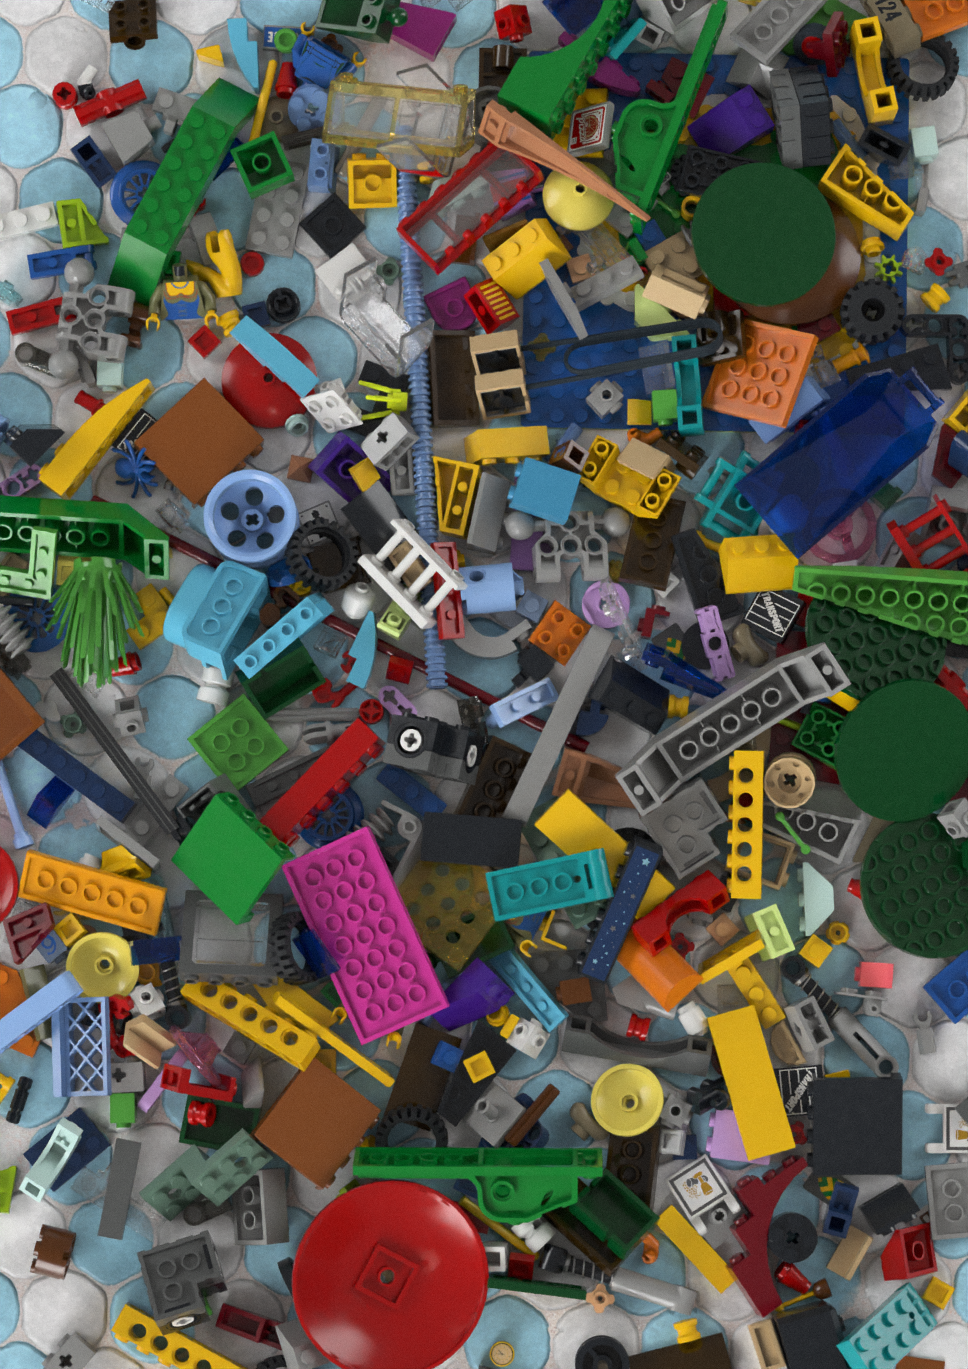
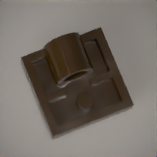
M119 0L108 2L111 44L124 42L128 49L139 50L145 46V40L158 39L156 0Z
M504 44L495 45L492 48H479V88L484 86L502 88L520 57H527V48H514L511 45Z
M740 309L730 312L724 310L707 312L706 318L713 319L720 324L723 344L715 353L698 357L699 365L704 368L746 358L744 312ZM698 328V347L715 341L718 333L710 328Z
M669 430L659 439L655 446L676 460V470L692 480L709 457L705 455L706 452L697 445L692 446L685 441L686 437H680L678 431L672 432Z

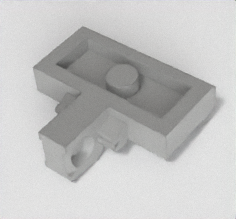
M159 87L152 111L163 115L162 120L166 121L163 129L164 134L174 136L177 125L182 126L192 105L197 101L196 99Z

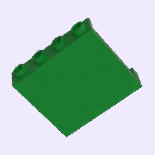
M224 792L215 794L171 861L236 925L251 921L255 915L251 911L284 862L294 859L295 855L289 851V847L285 843L279 841L273 835L269 827L263 825L256 819V815L251 810L246 809L239 802V798L236 795Z

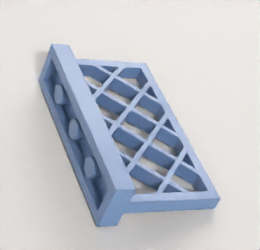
M109 996L75 998L51 1016L53 1096L112 1095ZM96 1002H101V1013L96 1017L90 1009ZM73 1003H77L83 1009L77 1018L73 1015ZM86 1014L93 1020L88 1030L81 1024ZM97 1026L102 1031V1037L98 1042L91 1035ZM76 1027L84 1034L78 1042L74 1039ZM87 1039L94 1045L89 1054L81 1047ZM77 1051L84 1058L79 1067L74 1062V1055ZM97 1051L102 1054L103 1059L99 1066L92 1060ZM87 1064L95 1070L89 1079L82 1072ZM79 1076L85 1085L80 1091H75V1079ZM98 1076L103 1079V1091H99L92 1084Z

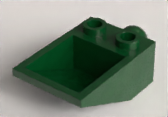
M322 0L315 27L369 42L389 44L393 27L404 26L408 21V13L405 9L399 7L401 0Z
M492 904L428 934L437 953H426L433 968L435 969L438 962L441 961L449 979L461 974L477 957L484 963L514 948L515 945L504 922H495ZM443 935L449 938V942L446 945L440 943V937ZM452 958L459 959L460 964L457 967L451 966L450 960Z

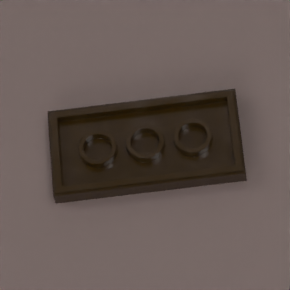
M670 498L658 519L633 516L618 581L666 592L675 554L670 536L680 532L686 501Z

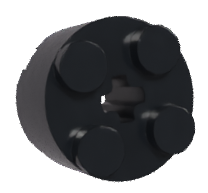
M783 1212L771 1220L767 1244L771 1252L779 1259L788 1263H797L807 1259L814 1252L818 1243L817 1231L814 1224L807 1217L797 1212ZM789 1231H791L793 1234L796 1232L798 1234L795 1237L796 1241L794 1243L791 1241H786V1239H788L787 1233Z

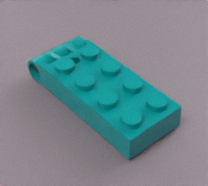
M604 848L485 873L495 922L614 897ZM577 876L581 877L580 882H576Z
M907 1282L899 1287L836 1346L852 1369H892L933 1330L938 1322L911 1282Z

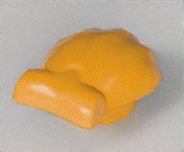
M140 956L138 959L140 971L137 981L141 985L152 983L153 987L161 986L162 982L159 978L160 967L157 960L151 956Z

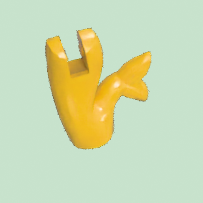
M222 229L219 233L216 231L207 232L205 236L206 249L209 257L218 267L221 274L212 268L204 267L198 262L187 259L188 271L192 275H198L200 281H207L211 285L216 298L241 295L243 292L241 267L230 230Z

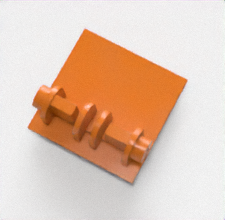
M554 600L528 640L530 644H535L542 651L565 666L591 626Z

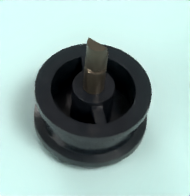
M606 1335L593 1336L584 1341L578 1348L575 1356V1369L630 1368L629 1357L624 1346L615 1338Z

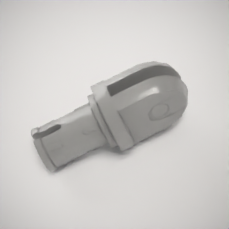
M326 720L324 723L308 725L302 731L304 735L303 740L309 745L323 743L330 745L354 721L332 724V722Z

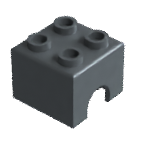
M225 773L210 780L176 808L183 819L190 817L197 822L215 794L230 792L239 798V802L246 809L252 811Z

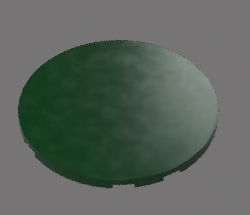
M773 163L745 164L719 176L701 196L695 208L691 224V244L693 245L696 262L707 280L727 297L737 302L759 307H772L789 303L808 293L827 271L836 243L834 218L826 199L819 189L802 174L788 167Z
M813 597L807 610L805 619L807 646L811 647L825 642L851 682L849 686L841 691L861 701V698L876 687L880 688L892 683L894 680L914 678L934 682L943 668L947 648L946 638L934 637L927 632L897 625L879 619L878 616L860 613L856 609L846 606L842 607L825 599L820 600Z
M923 679L894 680L892 683L880 688L876 687L861 698L862 700L855 708L848 712L836 738L834 765L840 781L839 784L844 793L862 811L886 821H910L935 812L956 795L968 776L967 709L946 688Z
M935 813L915 820L894 822L882 830L870 844L864 856L859 880L862 904L868 919L876 931L888 943L900 951L927 959L948 958L968 950V869L963 867L961 843L968 840V837L953 839L937 819L939 814Z

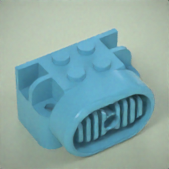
M224 561L217 569L206 564L196 565L187 575L169 606L163 625L165 639L186 648L190 656L201 660L203 667L210 668L215 666L219 668L223 679L228 680L236 666L233 660L245 651L261 623L259 617L261 609L267 603H272L267 576L234 561Z

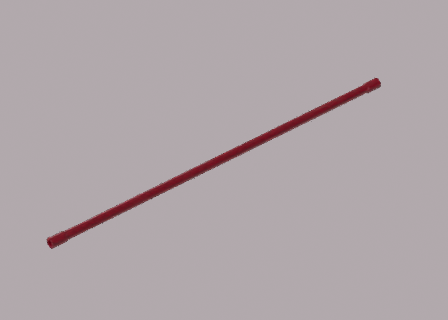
M94 495L91 501L109 502L97 495ZM160 529L169 536V547L215 569L224 562V560ZM269 586L271 598H273L276 587ZM286 593L282 596L287 606L294 608L298 605ZM332 614L321 622L353 639L356 638L360 628ZM378 638L377 651L389 657L392 655L414 661L413 669L428 676V673H425V669H428L425 666L426 661ZM445 672V675H447L445 683H448L449 687L487 706L502 700ZM532 714L517 720L541 733L547 723ZM569 733L564 746L585 753L590 742L573 733Z

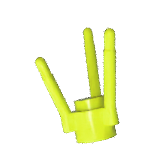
M362 380L358 382L359 385L390 393L387 396L366 395L365 398L367 400L387 402V408H391V410L362 415V421L385 417L392 412L400 415V411L406 412L407 392H401V389H392Z

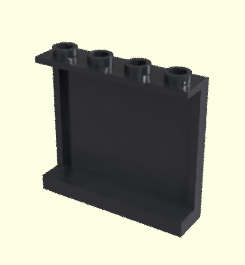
M812 1073L811 1081H807V1096H811V1105H807V1120H811V1129H807V1144H811V1152H807V1167H811L813 1175H902L903 1079L901 1073H890V1077L817 1078L816 1074Z

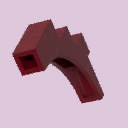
M799 1155L786 1157L782 1160V1165L776 1170L770 1169L761 1176L762 1180L754 1175L743 1176L736 1182L737 1186L732 1189L748 1214L743 1213L733 1220L734 1224L728 1227L744 1252H738L729 1259L730 1263L725 1267L755 1313L763 1318L783 1304L774 1287L768 1266V1229L773 1211L782 1193L793 1178L808 1166L804 1157Z

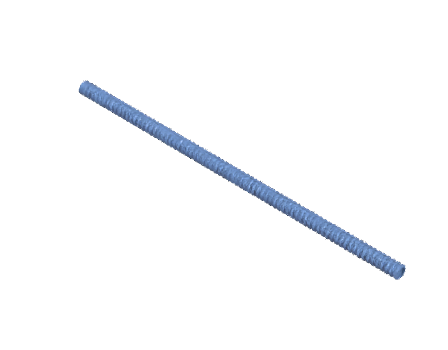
M400 126L393 130V134L396 135L393 137V140L396 142L394 144V149H396L394 155L397 157L395 159L397 164L396 171H398L396 173V178H398L397 185L399 186L397 187V192L399 193L397 195L399 200L397 206L400 208L398 209V214L400 215L398 217L399 222L413 214L419 205L418 201H416L418 194L415 193L418 191V187L415 186L417 184V179H415L417 174L398 170H416V165L414 164L416 158L413 157L415 155V150H413L415 143L412 142L415 140V137L412 135L414 129L409 126ZM420 230L412 237L418 245L421 242V238L418 237ZM399 239L402 244L400 250L403 251L400 257L403 259L401 261L403 266L401 272L404 273L402 275V280H404L402 287L405 288L403 290V295H405L403 302L406 303L403 305L406 310L404 316L407 317L404 323L407 324L405 327L407 332L405 338L408 339L406 341V346H408L406 353L409 354L407 356V361H409L407 368L410 369L407 373L410 376L408 383L411 384L408 386V389L411 391L409 393L411 398L409 405H412L410 408L412 413L410 419L413 420L411 427L420 437L412 445V449L415 450L412 453V456L415 457L413 460V464H415L413 471L416 472L414 475V479H416L414 486L417 487L415 489V494H417L415 501L418 502L415 507L418 509L416 516L419 517L416 523L419 524L417 527L419 536L430 546L433 542H439L436 539L439 537V533H436V530H438L436 525L438 518H435V515H437L435 510L437 503H434L436 500L434 495L436 489L433 488L435 485V481H433L435 474L432 473L435 467L432 466L434 452L431 451L433 448L431 443L433 437L430 436L432 433V429H430L432 422L429 421L432 417L429 414L431 407L428 406L431 401L428 399L430 396V392H428L430 385L427 384L429 382V377H427L429 370L426 369L428 367V362H426L428 355L425 354L427 352L425 347L427 341L424 340L427 335L424 332L426 330L424 325L426 319L423 318L425 315V311H423L425 304L422 303L424 301V296H422L424 289L421 288L423 286L421 281L423 274H420L423 269L420 266L422 264V260L419 259L420 257L403 239ZM421 555L419 558L427 568L429 562ZM434 582L421 590L423 591L421 598L424 600L421 602L422 605H426L435 594ZM435 608V609L433 610V615H432V616L437 620V614H436V608ZM436 623L432 628L425 629L423 635L426 636V639H424V643H426L424 651H427V654H424V657L427 658L425 666L428 667V669H425V673H428L426 681L429 683L426 684V688L430 690L448 687V683H445V680H447V675H445L447 668H444V665H446V660H444L446 653H443V650L446 649L445 645H443L445 640H439L438 625Z

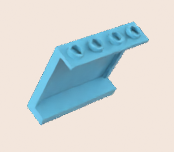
M319 592L307 596L233 661L250 679L298 637L301 640L335 609Z

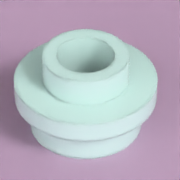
M294 414L287 419L285 428L289 434L300 437L307 433L309 420L303 414Z

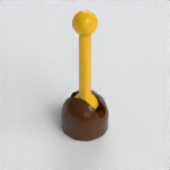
M826 1278L814 1283L811 1292L783 1302L775 1311L780 1312L784 1307L812 1296L818 1299L832 1297Z

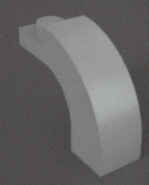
M463 615L465 638L451 641L470 656L487 660L500 659L518 651L513 642L517 640L520 643L528 638L532 626L525 619L501 636L487 637L478 633L465 615Z

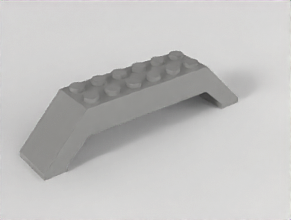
M825 642L778 657L655 735L615 777L643 817L662 805V802L680 784L804 705L828 696L832 697L849 686L851 682Z

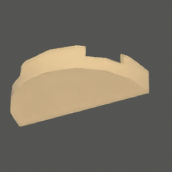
M782 1019L775 1025L771 1033L770 1044L773 1053L779 1060L787 1064L800 1065L806 1063V1059L784 1019Z

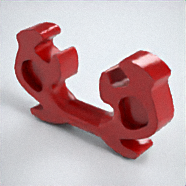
M350 650L342 654L343 658H349L347 665H340L346 674L350 673L356 661V658L348 655ZM324 678L326 682L312 690V693L318 703L325 704L334 701L331 708H337L342 704L345 697L358 688V686L348 682L340 690L332 692L331 688L333 685L331 681Z
M114 994L109 997L110 1050L113 1049L120 1058L130 1055L135 1056L123 1046L124 1034L120 1037L116 1034L113 1021L114 1015L116 1019H124L130 1015L127 1011L134 1008L133 1000L130 996ZM101 1003L98 1005L99 1013H101Z

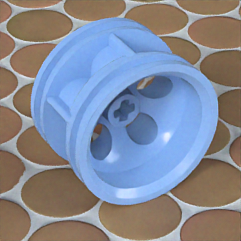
M241 470L227 475L213 487L204 507V526L208 537L217 551L227 561H234L251 569L270 567L272 564L285 558L287 544L293 533L300 527L299 512L290 491L278 478L264 471ZM254 489L260 490L263 493V500L257 506H251L246 500L248 492ZM229 504L236 505L239 508L238 518L235 520L225 519L222 516L225 506ZM278 507L283 509L285 514L281 522L271 523L268 520V513L272 508ZM257 516L258 525L252 524L248 526L250 524L248 518L254 519ZM234 532H242L246 536L245 543L240 547H234L229 544V537ZM265 533L272 535L274 542L271 547L267 549L258 547L257 540L260 535Z

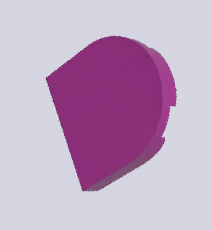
M466 276L424 296V303L432 319L443 330H466L477 318L463 297L471 289Z

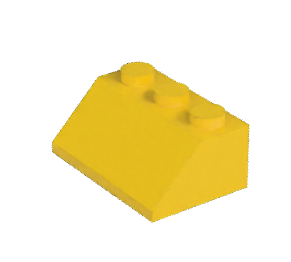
M534 218L481 261L493 280L516 300H519L546 279L539 262L548 258L556 271L572 259L548 219Z
M794 533L723 539L718 549L726 594L792 589L794 567L798 566L799 557Z

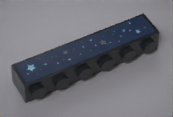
M634 836L632 842H627L623 855L626 856L623 864L618 863L613 876L616 878L612 886L614 897L606 899L604 908L599 907L594 919L597 924L594 930L590 929L585 939V943H587L584 952L580 951L576 959L575 965H578L579 975L604 985L606 984L662 857V846Z

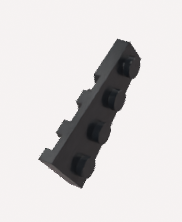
M938 343L845 371L852 395L952 390Z
M692 528L671 535L673 547L694 611L698 608L714 605L718 608L721 621L746 613L735 594H726L722 572L715 564L697 531Z
M478 1020L437 1109V1113L455 1127L517 1051L480 1020ZM485 1050L496 1073L473 1083L463 1061Z

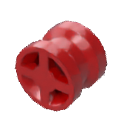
M61 82L54 87L52 96L59 108L69 110L76 106L78 94L72 84Z
M367 699L360 705L359 712L363 721L368 724H376L382 720L384 708L378 700Z
M632 1013L626 1036H635L640 1041L645 1042L651 1018L646 1017L642 1019L637 1014Z
M192 1101L187 1115L189 1124L198 1125L200 1123L204 1127H211L216 1117L215 1104L210 1102L202 1104L201 1101Z

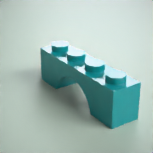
M696 334L671 336L673 352L698 347ZM693 358L674 362L680 437L705 435L699 359Z

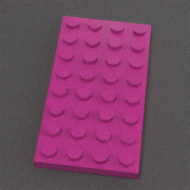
M366 826L282 865L284 874L361 1045L450 1006L370 826Z

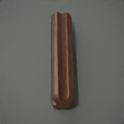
M548 1084L506 1134L504 1139L515 1147L556 1099L560 1091L554 1085Z

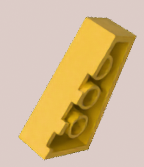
M845 143L820 180L817 188L827 198L895 241H898L910 223L914 212L894 191H890L883 184V180L878 175L875 176L866 166L867 164L861 158H858Z

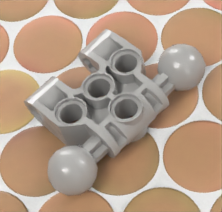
M74 258L66 264L64 269V277L70 286L69 292L63 293L55 340L60 343L59 350L54 352L48 361L50 373L61 380L71 378L78 370L79 361L73 353L74 346H79L88 360L117 364L124 363L128 338L123 335L105 332L107 328L106 318L108 316L131 317L136 294L130 289L97 284L86 293H83L84 287L89 285L94 278V268L88 260ZM102 295L105 297V300L102 303H96L93 301L94 297ZM71 314L78 317L74 322H67L65 320ZM93 318L101 320V323L97 326L89 324ZM89 341L98 343L94 349L85 347Z
M619 507L608 508L602 515L593 516L592 511H570L568 519L574 525L571 529L540 517H533L531 514L519 510L513 511L506 518V532L513 539L525 540L532 536L533 532L543 531V536L532 547L535 583L560 582V558L564 560L578 558L580 560L582 581H607L609 576L607 541L594 530H603L609 536L619 537L628 532L631 524L629 514ZM593 541L597 543L599 551H591L588 548V542ZM564 543H572L575 547V552L566 551ZM540 544H549L551 553L542 552Z

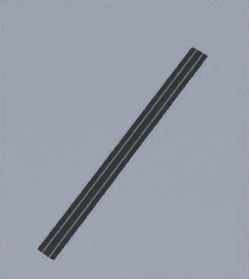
M61 667L53 673L50 678L168 836L179 827L177 822Z

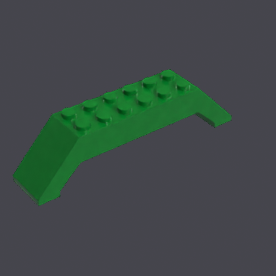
M219 77L192 105L123 234L108 285L133 290L136 293L135 301L149 306L150 298L158 284L162 283L169 261L232 143L248 121H251L257 109L259 97Z
M0 495V552L30 554L32 528L39 526L58 530L56 555L89 558L97 556L125 560L145 574V579L169 580L170 578L169 536L126 503Z

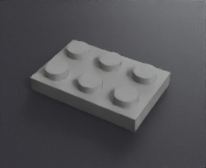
M968 1162L924 1166L931 1240L968 1237Z

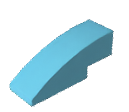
M246 18L227 19L229 37L240 71L255 94H260L257 41H249Z
M368 611L348 655L356 658V661L346 681L362 689H366L377 652L376 613Z

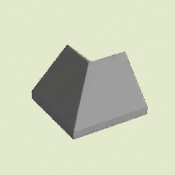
M741 47L726 82L741 89L751 85L757 96L769 101L771 98L769 71L784 69L789 57L778 53L766 66Z

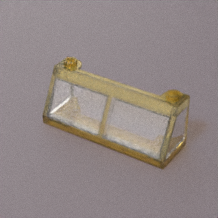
M339 73L330 82L322 143L460 158L474 146L476 89L468 88V85L456 84L449 90L362 82L358 81V78L353 77V73Z

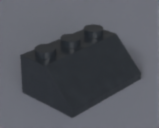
M20 424L18 427L13 425L4 434L6 438L3 442L23 462L31 467L65 432L54 424Z
M611 655L588 698L642 731L657 735L668 715L670 690L614 655Z

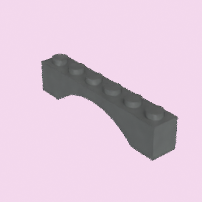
M569 1014L566 1021L562 1051L707 1077L713 1039L687 1035L669 1041L644 1042L613 1033L591 1017Z

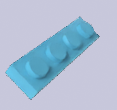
M513 948L489 960L549 1033L554 1031L569 1016Z

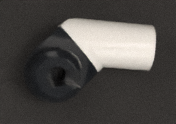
M89 64L77 80L80 96L85 100L93 99L96 95L92 80L98 70Z

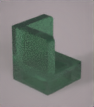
M882 476L864 492L884 513L904 493L898 486L894 488Z

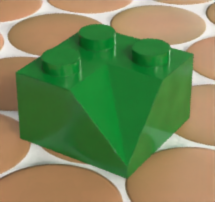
M274 131L230 150L251 200L295 181L294 174Z

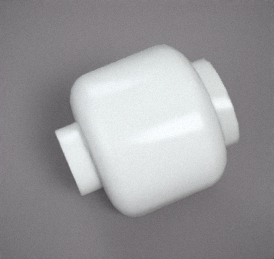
M364 582L350 584L345 589L341 607L348 617L362 619L367 616L368 611L372 610L375 593Z

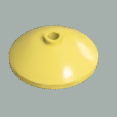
M580 161L613 187L611 180L603 170L591 163ZM555 170L549 174L544 183L542 193L544 208L555 223L566 229L584 231L595 228L603 223L611 213L614 204L612 200ZM582 187L584 192L579 193L576 191V188Z
M95 932L82 937L74 944L66 961V971L70 970L84 990L80 994L81 997H110L114 994L127 996L136 985L139 977L140 966L135 950L124 938L109 932ZM107 960L109 966H103L101 961Z
M620 1064L608 1069L599 1077L591 1094V1108L597 1122L606 1131L623 1137L639 1135L651 1128L660 1117L664 1105V1093L659 1080L650 1070L637 1064ZM629 1101H634V1102H635L634 1106L631 1107V1108H628V1107H627L628 1102H629Z

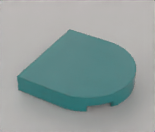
M632 18L629 20L631 25L627 29L624 27L620 28L617 36L611 38L609 42L610 49L605 56L610 60H616L646 26L647 23L642 18Z

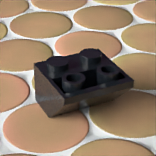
M901 1182L858 1206L872 1232L883 1236L895 1231L896 1224L900 1222L906 1224L917 1217L916 1213L920 1211V1208Z

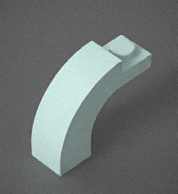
M62 1117L42 1154L25 1176L19 1190L40 1203L73 1154L81 1139L83 1130L75 1123Z

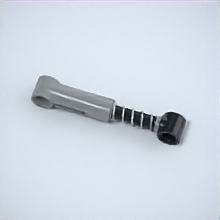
M789 956L782 960L780 963V973L792 984L801 987L800 991L804 990L808 995L807 997H815L822 1013L824 1012L828 1016V1024L877 1077H890V1073L898 1072L897 1060L888 1053L846 1007H839V1003H835L832 1000V996H828L825 993V988H821L818 985V981H814L811 978L809 969L800 957ZM790 961H795L799 965V971L795 975H790L786 971V966ZM862 1039L878 1057L874 1058L859 1041ZM883 1060H888L891 1063V1071L887 1074H883L879 1070V1064Z
M548 1243L544 1245L538 1264L539 1268L553 1273L572 1272L573 1275H582V1278H591L592 1282L597 1280L601 1284L607 1283L612 1291L661 1305L686 1315H691L698 1293L696 1290L671 1284L619 1267L609 1277L593 1262H587L584 1258L582 1260L577 1259L575 1255L569 1254L567 1249Z

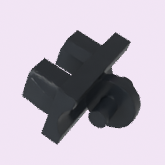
M720 1077L715 1081L705 1079L702 1081L700 1089L691 1087L687 1090L686 1102L695 1105V1114L702 1115L713 1108L722 1111L729 1107L730 1097L724 1091L726 1085L724 1077Z

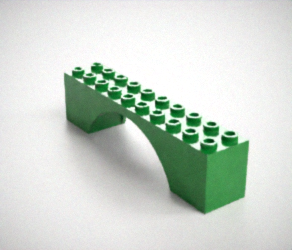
M604 0L597 18L577 40L552 53L520 57L497 95L498 104L506 107L510 113L516 111L553 140L556 134L559 135L561 133L566 116L571 115L574 111L577 97L579 95L582 96L585 92L588 78L596 73L599 59L607 54L609 42L612 37L615 38L617 36L622 19L628 17L633 0Z

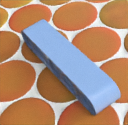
M70 970L56 977L0 1019V1054L84 991Z

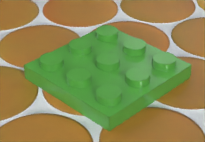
M244 693L187 738L215 775L218 777L225 773L238 791L289 751Z

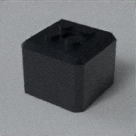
M822 1299L772 1314L787 1369H852L836 1346L844 1339L842 1332H845L846 1328L843 1318L837 1315L836 1309L830 1303Z

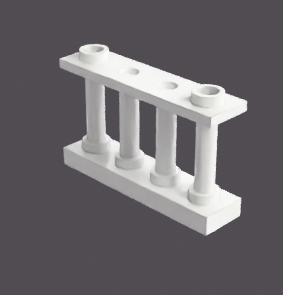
M393 519L390 523L397 529L395 534L377 555L363 554L357 562L421 629L432 628L437 623V620L432 616L433 610L452 588L455 590H465L468 585L463 581L464 577L457 570H452L414 530L415 526L409 520ZM405 538L413 548L393 571H389L384 566V560L401 540ZM421 554L429 562V565L409 588H405L400 582V577ZM437 571L446 582L426 605H422L416 599V594Z

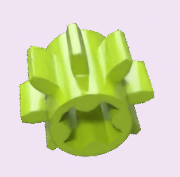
M882 255V263L875 262L874 267L879 269L875 273L874 278L880 277L884 281H891L894 285L896 282L895 276L902 277L903 275L901 271H898L903 263H897L894 260L895 255L888 259ZM887 265L891 266L890 274L885 273Z

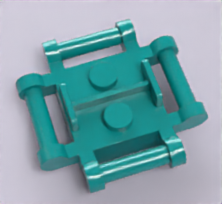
M745 450L740 453L734 466L718 457L715 461L716 466L700 493L697 492L693 498L709 508L702 516L699 525L705 529L708 527L725 538L750 536V534L758 536L757 528L774 500L776 501L772 507L773 509L784 497L776 491L785 475L779 471H773L750 457L751 454ZM745 465L771 480L769 486L742 471ZM727 470L730 474L713 501L709 500L708 496L723 471ZM718 513L741 527V533L737 534L715 521V515Z

